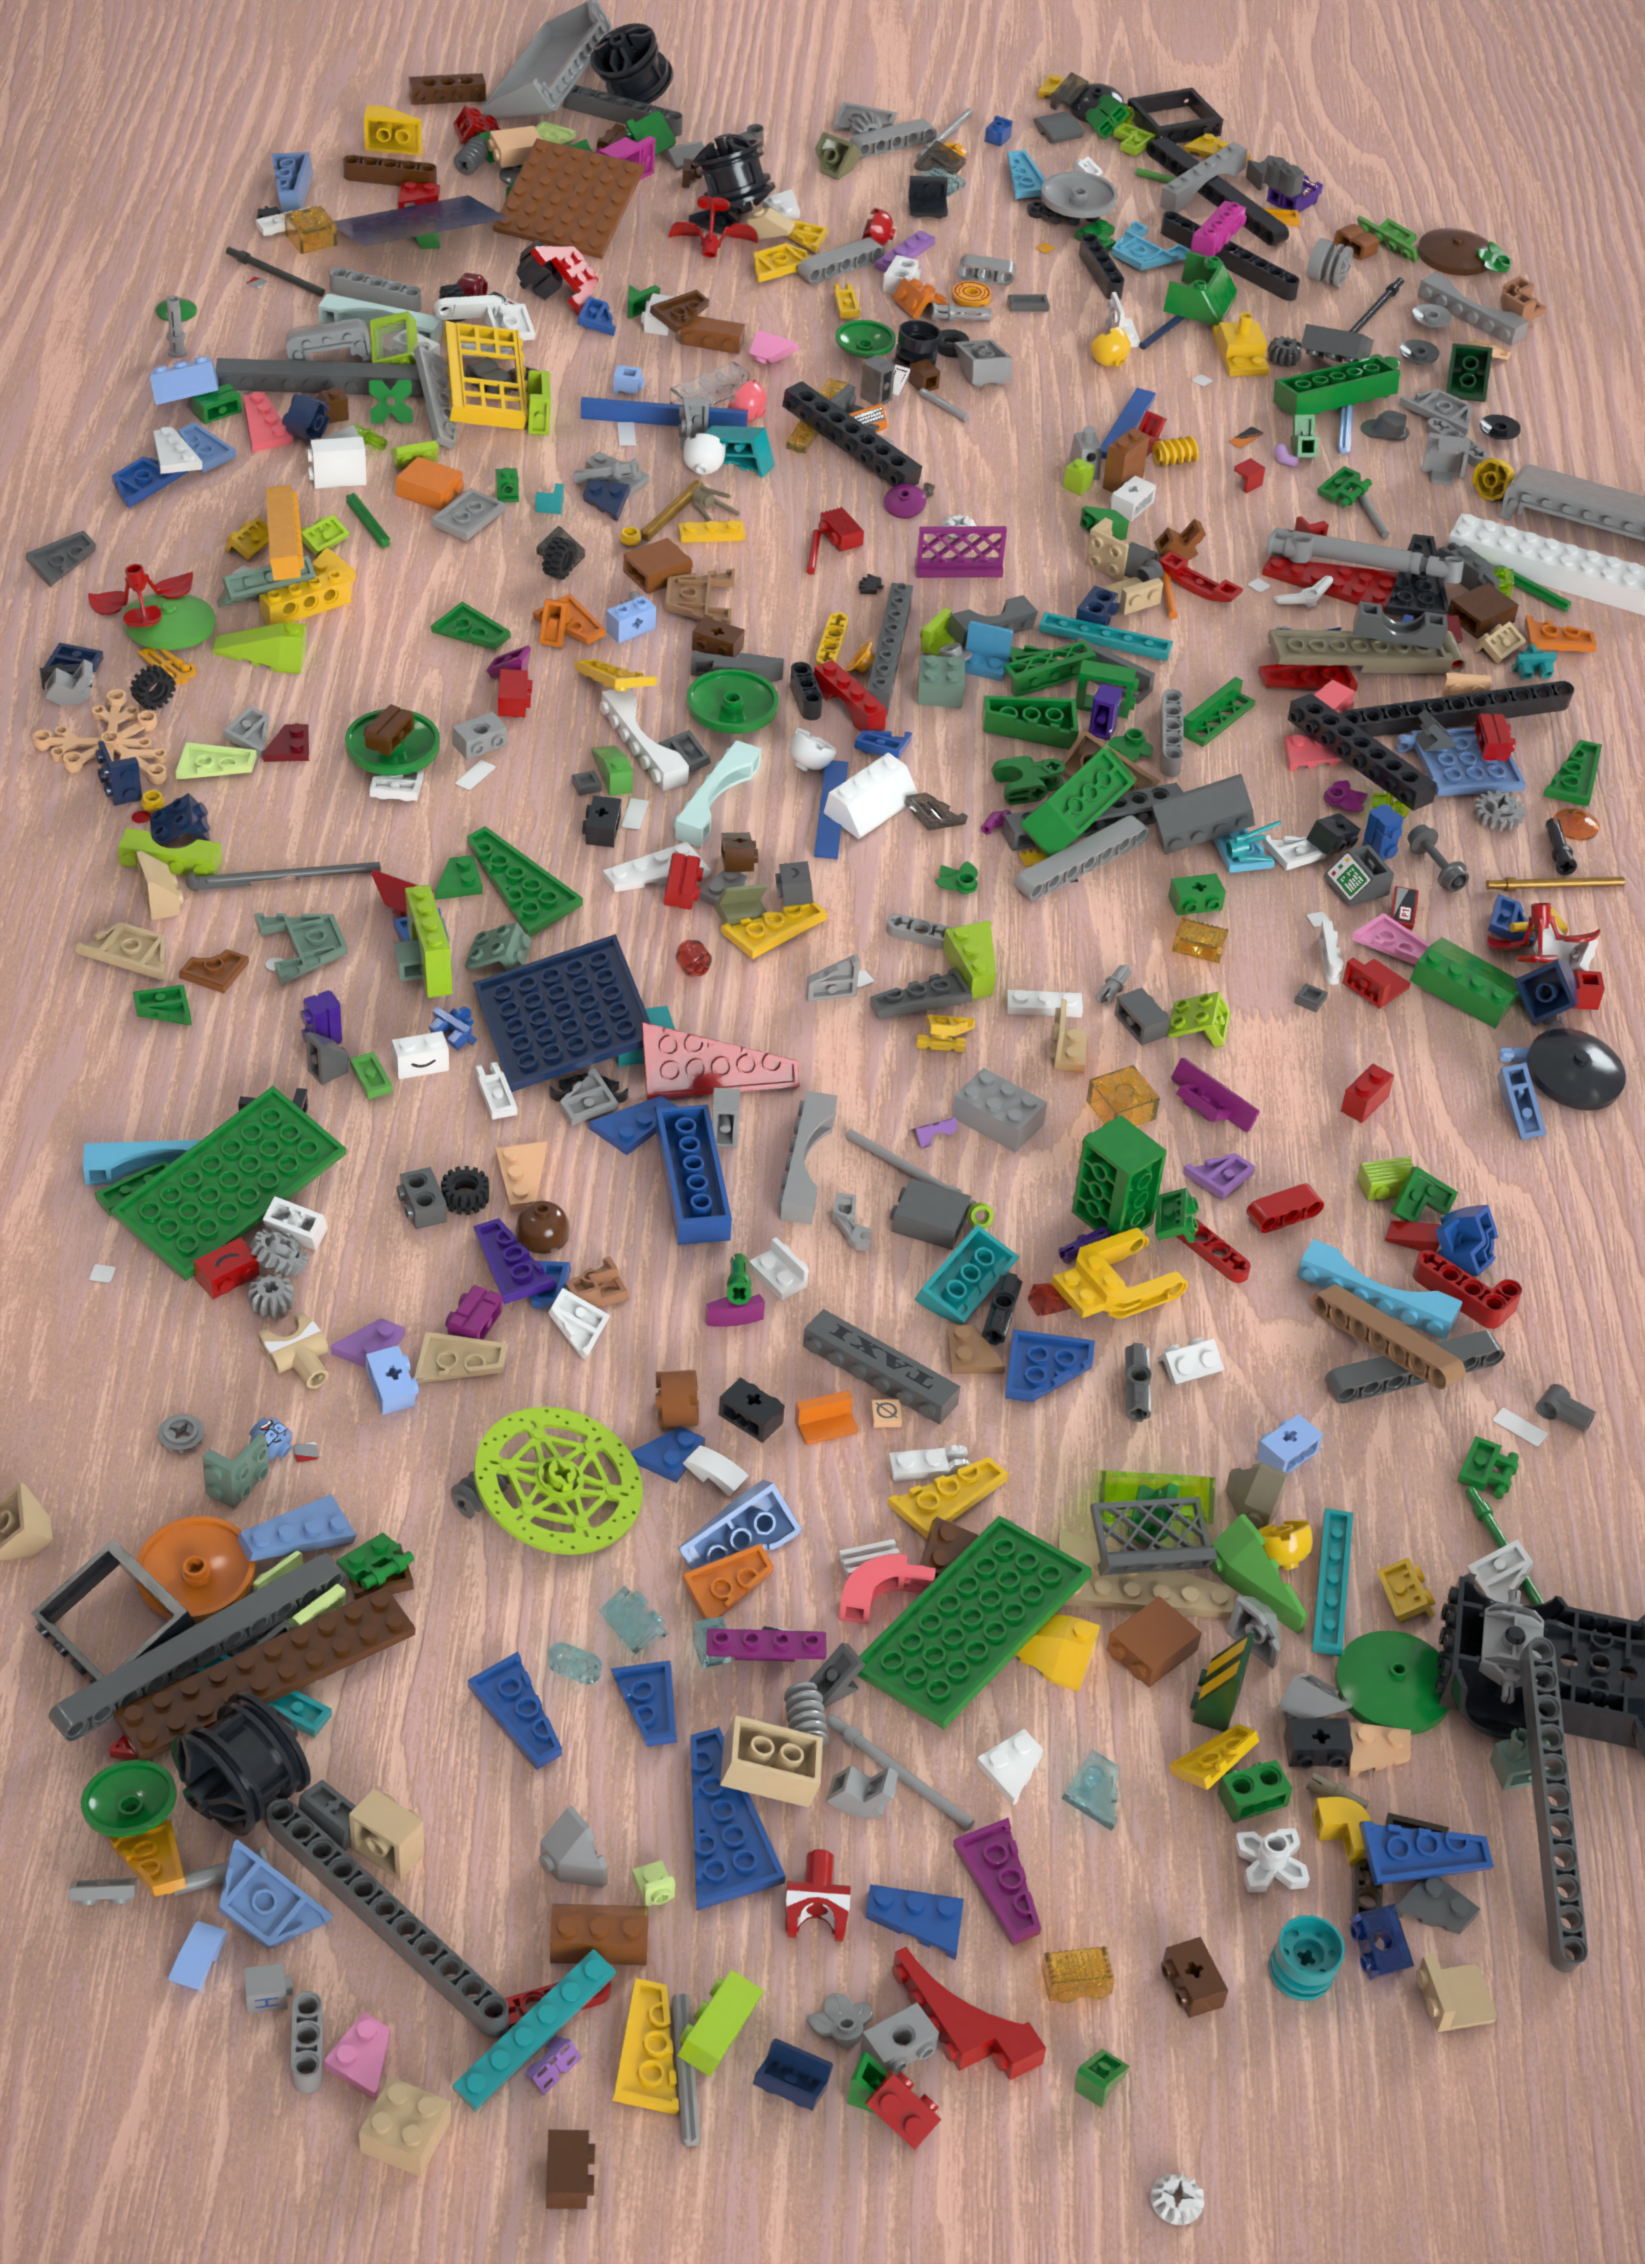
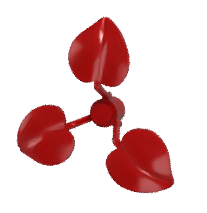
M700 196L697 199V205L701 209L711 210L709 234H706L704 237V231L701 228H697L696 224L676 222L672 225L668 238L675 236H700L702 255L708 258L717 256L718 248H721L725 235L731 238L745 239L756 244L758 243L757 231L752 226L742 223H734L731 227H725L718 240L717 235L713 234L715 210H728L730 203L726 199L712 198L710 196Z
M132 564L125 569V592L88 593V599L96 613L101 615L115 614L121 611L122 606L128 604L129 588H131L134 592H137L140 608L127 611L123 616L124 624L131 628L153 626L161 620V609L155 605L145 607L141 591L146 588L148 583L156 595L162 594L167 599L182 597L191 590L193 572L168 578L154 585L149 575L144 573L142 565Z
M1551 903L1531 904V916L1529 917V923L1523 940H1499L1488 935L1487 944L1491 949L1496 950L1529 946L1530 942L1528 939L1534 924V929H1538V955L1517 956L1516 960L1523 963H1552L1559 960V956L1542 955L1543 929H1548L1549 924L1552 926L1555 940L1572 943L1593 941L1599 936L1601 929L1582 935L1560 934L1555 924V916H1551Z

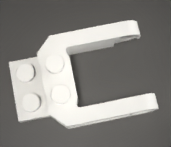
M494 295L442 298L436 301L433 306L436 317L440 320L485 318L487 327L519 330V337L523 341L535 339L536 334L525 304L505 305L502 303V299ZM444 307H449L447 310L440 311ZM461 342V349L476 350L475 343ZM480 344L481 351L495 353V346ZM500 347V354H508L512 348ZM462 354V358L482 357Z

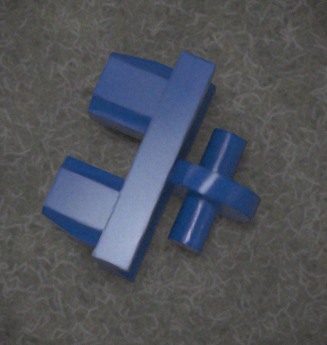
M436 1006L432 1011L435 1019L428 1027L430 1032L443 1031V1034H445L447 1031H450L451 1034L446 1040L451 1047L459 1050L466 1042L473 1045L477 1041L476 1037L471 1034L472 1028L470 1026L473 1025L474 1020L470 1018L471 1010L465 1006L458 1010L453 1008L449 1014Z

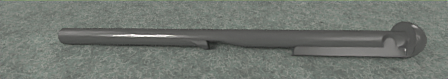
M380 862L205 876H195V873L191 872L187 875L185 882L190 890L196 891L252 886L250 882L277 880L288 876H296L297 880L303 877L366 873L373 870L381 871Z

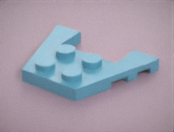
M1134 220L1131 223V227L1125 231V235L1120 237L1112 247L1111 255L1120 261L1128 263L1135 269L1145 270L1186 260L1187 252H1191V250L1181 244L1167 251L1141 238L1147 234L1148 227Z

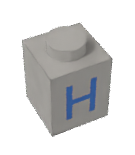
M284 1963L244 1968L248 2014L287 2009V1996L293 1995L291 1975L285 1976Z

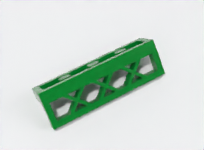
M1083 640L1004 664L1003 670L1011 679V693L1014 697H1019L1079 678L1082 661L1096 662V654ZM1081 649L1084 651V653L1080 654L1074 653V651H1078ZM1058 656H1059V657H1064V659H1061V660L1053 659V658L1058 657ZM1035 663H1043L1044 665L1037 666V665H1033V664H1035ZM1022 669L1024 671L1015 673L1013 670Z
M1234 677L1186 715L1183 719V736L1204 747L1254 707L1255 700L1241 693L1243 680ZM1238 700L1244 705H1234V702ZM1232 712V715H1221V713ZM1219 722V725L1209 726L1208 723ZM1195 733H1206V736L1202 738Z

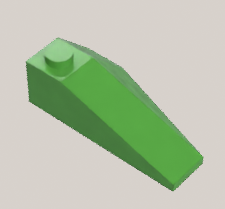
M1242 1514L1212 1543L1211 1548L1215 1547L1217 1559L1209 1567L1213 1573L1218 1574L1225 1584L1242 1596L1255 1597L1262 1604L1268 1605L1276 1613L1278 1621L1295 1633L1300 1634L1303 1632L1307 1613L1289 1583L1283 1584L1278 1571L1280 1566L1276 1559L1270 1560L1262 1545L1266 1542L1261 1533L1248 1517Z

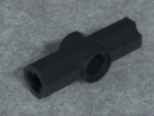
M1008 1272L1005 1275H1000L982 1331V1337L989 1344L997 1346L999 1343L1005 1342L1023 1283L1016 1274Z

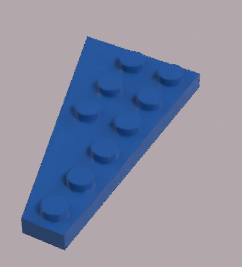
M720 1727L693 1734L690 1738L696 1911L784 1884L786 1879L749 1793L720 1786L724 1736Z

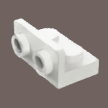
M778 1238L771 1240L769 1251L749 1261V1269L781 1301L807 1288L809 1269L806 1263L799 1260L791 1252L790 1248Z

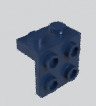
M99 741V750H95L98 764H101V768L97 769L100 783H104L106 797H111L114 806L140 801L142 791L137 758L132 757L112 761L104 741Z
M188 793L181 798L175 799L164 808L156 810L150 816L153 841L160 846H164L186 832L195 840L210 841L207 808L202 802L198 803Z

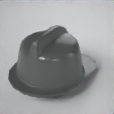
M1392 410L1382 412L1376 419L1363 422L1360 427L1365 435L1376 438L1402 440L1408 438L1410 434L1409 429L1406 427L1407 415Z

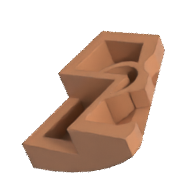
M610 1256L603 1259L604 1265L597 1270L588 1268L581 1276L575 1277L566 1283L567 1291L596 1308L629 1300L628 1291L620 1280L618 1268Z

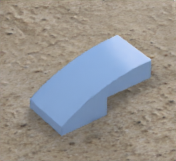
M197 1921L181 1948L168 1980L201 1992L212 1962L216 1963L228 1931Z

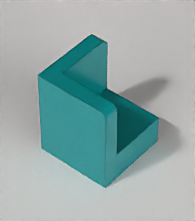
M555 483L553 493L536 492L535 512L561 514L564 503V484Z

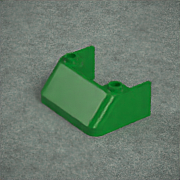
M1188 251L1181 281L1190 283V285L1187 286L1170 281L1163 311L1207 324L1219 325V322H1223L1236 299L1237 288L1220 258Z

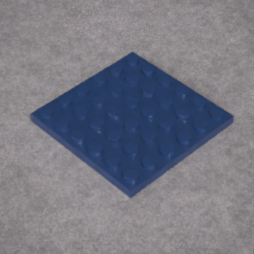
M616 934L473 982L511 1092L642 1048L641 1022L651 1024Z

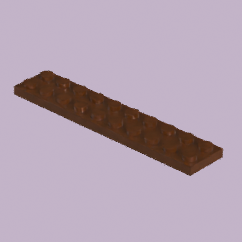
M385 1586L113 1711V1717L138 1759L147 1761L171 1750V1743L178 1735L182 1733L187 1734L191 1729L198 1726L206 1729L210 1728L217 1722L218 1709L227 1703L228 1698L233 1693L246 1691L255 1695L266 1704L271 1703L295 1690L297 1691L416 1635L415 1626Z

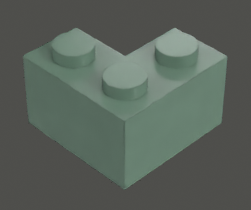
M441 918V921H442V924H443V927H444V930H445V933H446V937H447V940H448V943H449V936H448V933H447V929H446V925H445V922H444V918ZM412 940L394 943V961L400 982L423 979L419 941Z

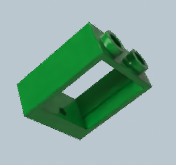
M1083 660L1079 672L1076 709L1092 711L1094 695L1087 694L1089 679L1127 686L1125 701L1121 700L1118 717L1128 719L1129 711L1134 710L1136 697L1132 695L1133 692H1137L1139 679L1135 678L1137 669Z

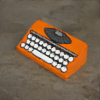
M881 403L850 414L873 432L887 429L886 416L883 404Z

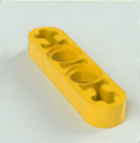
M835 612L830 614L816 655L815 667L826 663L825 659H828V661L833 660L837 663L848 630L849 617L845 613Z

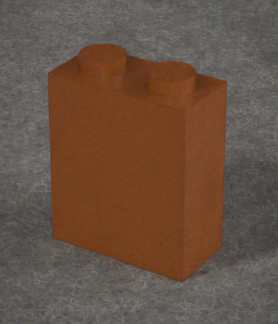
M1131 428L1108 445L1102 488L1113 493L1134 476L1143 479L1149 443L1148 435L1140 430Z
M669 538L626 552L623 558V572L646 594L666 588L669 576L691 574L693 567L691 558Z
M1158 1596L1110 1632L1107 1651L1114 1660L1122 1663L1130 1670L1137 1680H1141L1145 1685L1151 1687L1198 1650L1202 1632Z

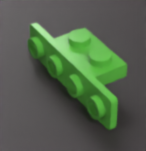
M1362 216L1357 218L1358 226L1365 232L1375 235L1380 241L1379 243H1383L1391 251L1400 253L1407 260L1410 259L1413 262L1418 260L1416 248L1411 246L1417 240L1415 233L1389 218L1380 226L1375 225Z

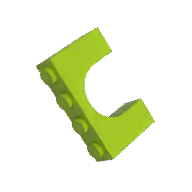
M429 884L405 888L408 935L410 941H419L422 977L427 997L453 994L450 946L431 886Z

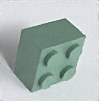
M920 655L917 705L962 708L965 687V658Z

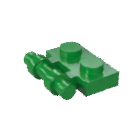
M1343 466L1317 488L1318 496L1333 503L1339 498L1342 499L1339 502V506L1344 509L1348 505L1351 506L1359 495H1364L1372 485V481L1368 478L1361 481L1359 472Z
M1475 1436L1457 1482L1470 1487L1474 1486L1483 1492L1487 1484L1491 1485L1494 1488L1493 1497L1502 1499L1504 1494L1510 1490L1512 1485L1511 1477L1518 1470L1519 1455L1515 1452H1510L1508 1456L1500 1454L1501 1445ZM1494 1466L1500 1468L1501 1474L1493 1472Z
M382 1532L337 1559L336 1563L349 1579H352L354 1582L360 1581L362 1587L367 1590L374 1585L378 1587L385 1583L386 1578L394 1573L399 1574L406 1570L407 1565L414 1561V1556L410 1551L402 1554L401 1546Z

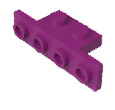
M1180 1058L1171 1079L1180 1085L1176 1095L1183 1099V1103L1199 1110L1208 1121L1216 1122L1228 1119L1243 1131H1251L1260 1111L1188 1059Z
M708 1628L706 1631V1655L711 1657H735V1660L794 1662L795 1659L824 1660L827 1655L826 1632Z

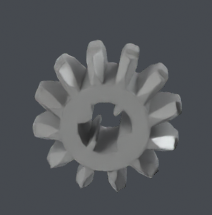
M867 110L865 113L860 112V115L855 117V121L851 122L852 127L850 131L854 136L858 133L880 129L883 125L876 114Z
M268 1272L265 1278L257 1276L256 1282L250 1283L247 1297L254 1314L260 1313L262 1318L271 1315L275 1319L277 1314L285 1316L287 1310L292 1309L295 1289H293L289 1278L283 1279L280 1273L274 1277Z

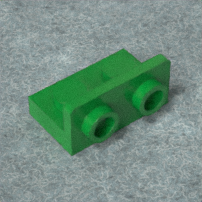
M1187 1188L1158 1195L1155 1220V1235L1158 1240L1184 1234L1189 1243L1195 1242V1232L1198 1231L1196 1212L1199 1211V1206L1196 1198L1191 1197Z
M1169 1482L1163 1487L1154 1490L1141 1485L1138 1487L1135 1500L1177 1498L1180 1486ZM1157 1507L1152 1512L1164 1524L1171 1516L1162 1507ZM1133 1509L1130 1520L1139 1525L1144 1516ZM1148 1519L1141 1527L1153 1538L1160 1531ZM1128 1527L1127 1536L1130 1537L1133 1530ZM1163 1532L1157 1541L1164 1540L1168 1535ZM1138 1534L1133 1538L1145 1545H1150Z

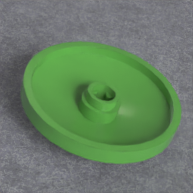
M156 593L144 596L143 602L145 607L155 605L162 612L161 620L153 626L131 628L126 626L123 621L124 630L133 641L149 648L161 650H177L198 645L212 635L216 624L213 608L204 600L189 594L173 599L164 598L162 594L156 595ZM139 599L132 602L126 608L124 614L131 609L140 608Z

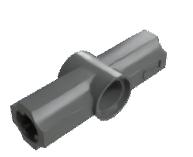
M1133 1343L1125 1348L1124 1393L1126 1395V1416L1136 1422H1142L1151 1416L1150 1381L1152 1372L1150 1370L1149 1348H1146L1143 1343Z

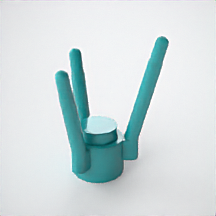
M1281 821L1270 823L1244 835L1235 836L1234 839L1227 840L1226 852L1230 859L1237 858L1238 862H1272L1274 860L1273 857L1246 855V853H1249L1250 843L1266 839V835L1253 836L1281 825Z

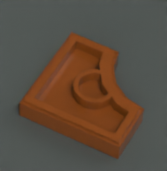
M228 949L219 955L209 958L191 957L179 971V978L224 994L249 964V957Z

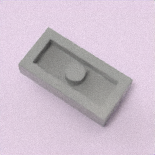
M137 1878L72 1881L69 1887V1901H78V1905L96 1904L97 1900L110 1899V1903L114 1904L127 1903L130 1901V1898H135L138 1891Z

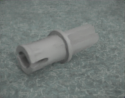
M1119 965L1112 976L1106 978L1105 985L1096 995L1100 1003L1106 996L1103 1005H1109L1114 996L1123 990V984L1131 975L1128 965Z

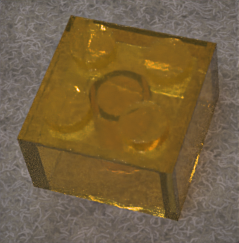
M312 206L308 209L293 210L290 213L284 214L285 235L301 254L338 246L337 225L322 206Z
M1131 1065L1090 1079L1086 1101L1104 1124L1122 1115L1132 1124L1138 1126L1156 1120L1160 1097L1137 1068Z

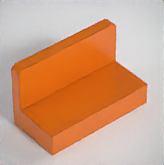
M849 1390L796 1402L795 1423L806 1445L858 1432V1426L851 1413L853 1398Z

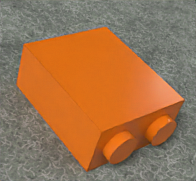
M419 456L396 477V496L438 511L443 510L464 488L463 472Z

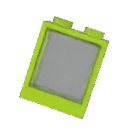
M409 311L370 320L372 363L417 365L414 350L418 347L416 320Z

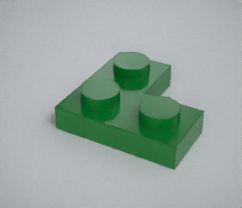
M1100 219L1076 231L1075 239L1080 241L1081 235L1085 233L1094 234L1099 238L1106 251L1109 252L1116 244V241L1109 237L1114 234L1115 227L1107 221Z
M1415 1166L1411 1168L1390 1213L1403 1221L1418 1222L1426 1205L1444 1216L1449 1213L1458 1192Z

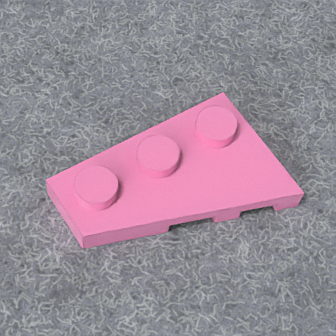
M1384 913L1354 931L1351 939L1414 965L1417 964L1419 958L1430 946L1425 940Z

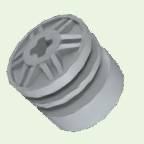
M1319 238L1310 255L1307 277L1320 282L1326 276L1327 284L1333 283L1335 287H1341L1351 268L1353 248L1349 246L1344 248L1343 244H1338L1334 250L1333 241Z

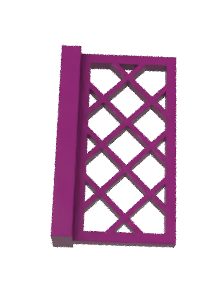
M919 526L917 556L914 564L917 578L1003 577L1006 526ZM924 534H934L936 538L928 543L924 539ZM949 534H956L958 536L951 543L945 539ZM970 534H978L980 536L972 543L967 539ZM992 534H1001V537L994 543L988 538ZM942 541L946 547L938 552L933 546ZM964 541L968 546L960 552L955 546ZM985 541L990 546L981 552L976 546ZM928 550L934 554L931 558H922V555ZM950 550L956 554L953 558H945L943 556ZM971 550L978 554L975 557L964 556ZM992 550L998 553V557H987L986 555Z

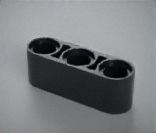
M796 662L791 666V691L801 716L806 720H817L821 717L823 695L811 666L805 662Z

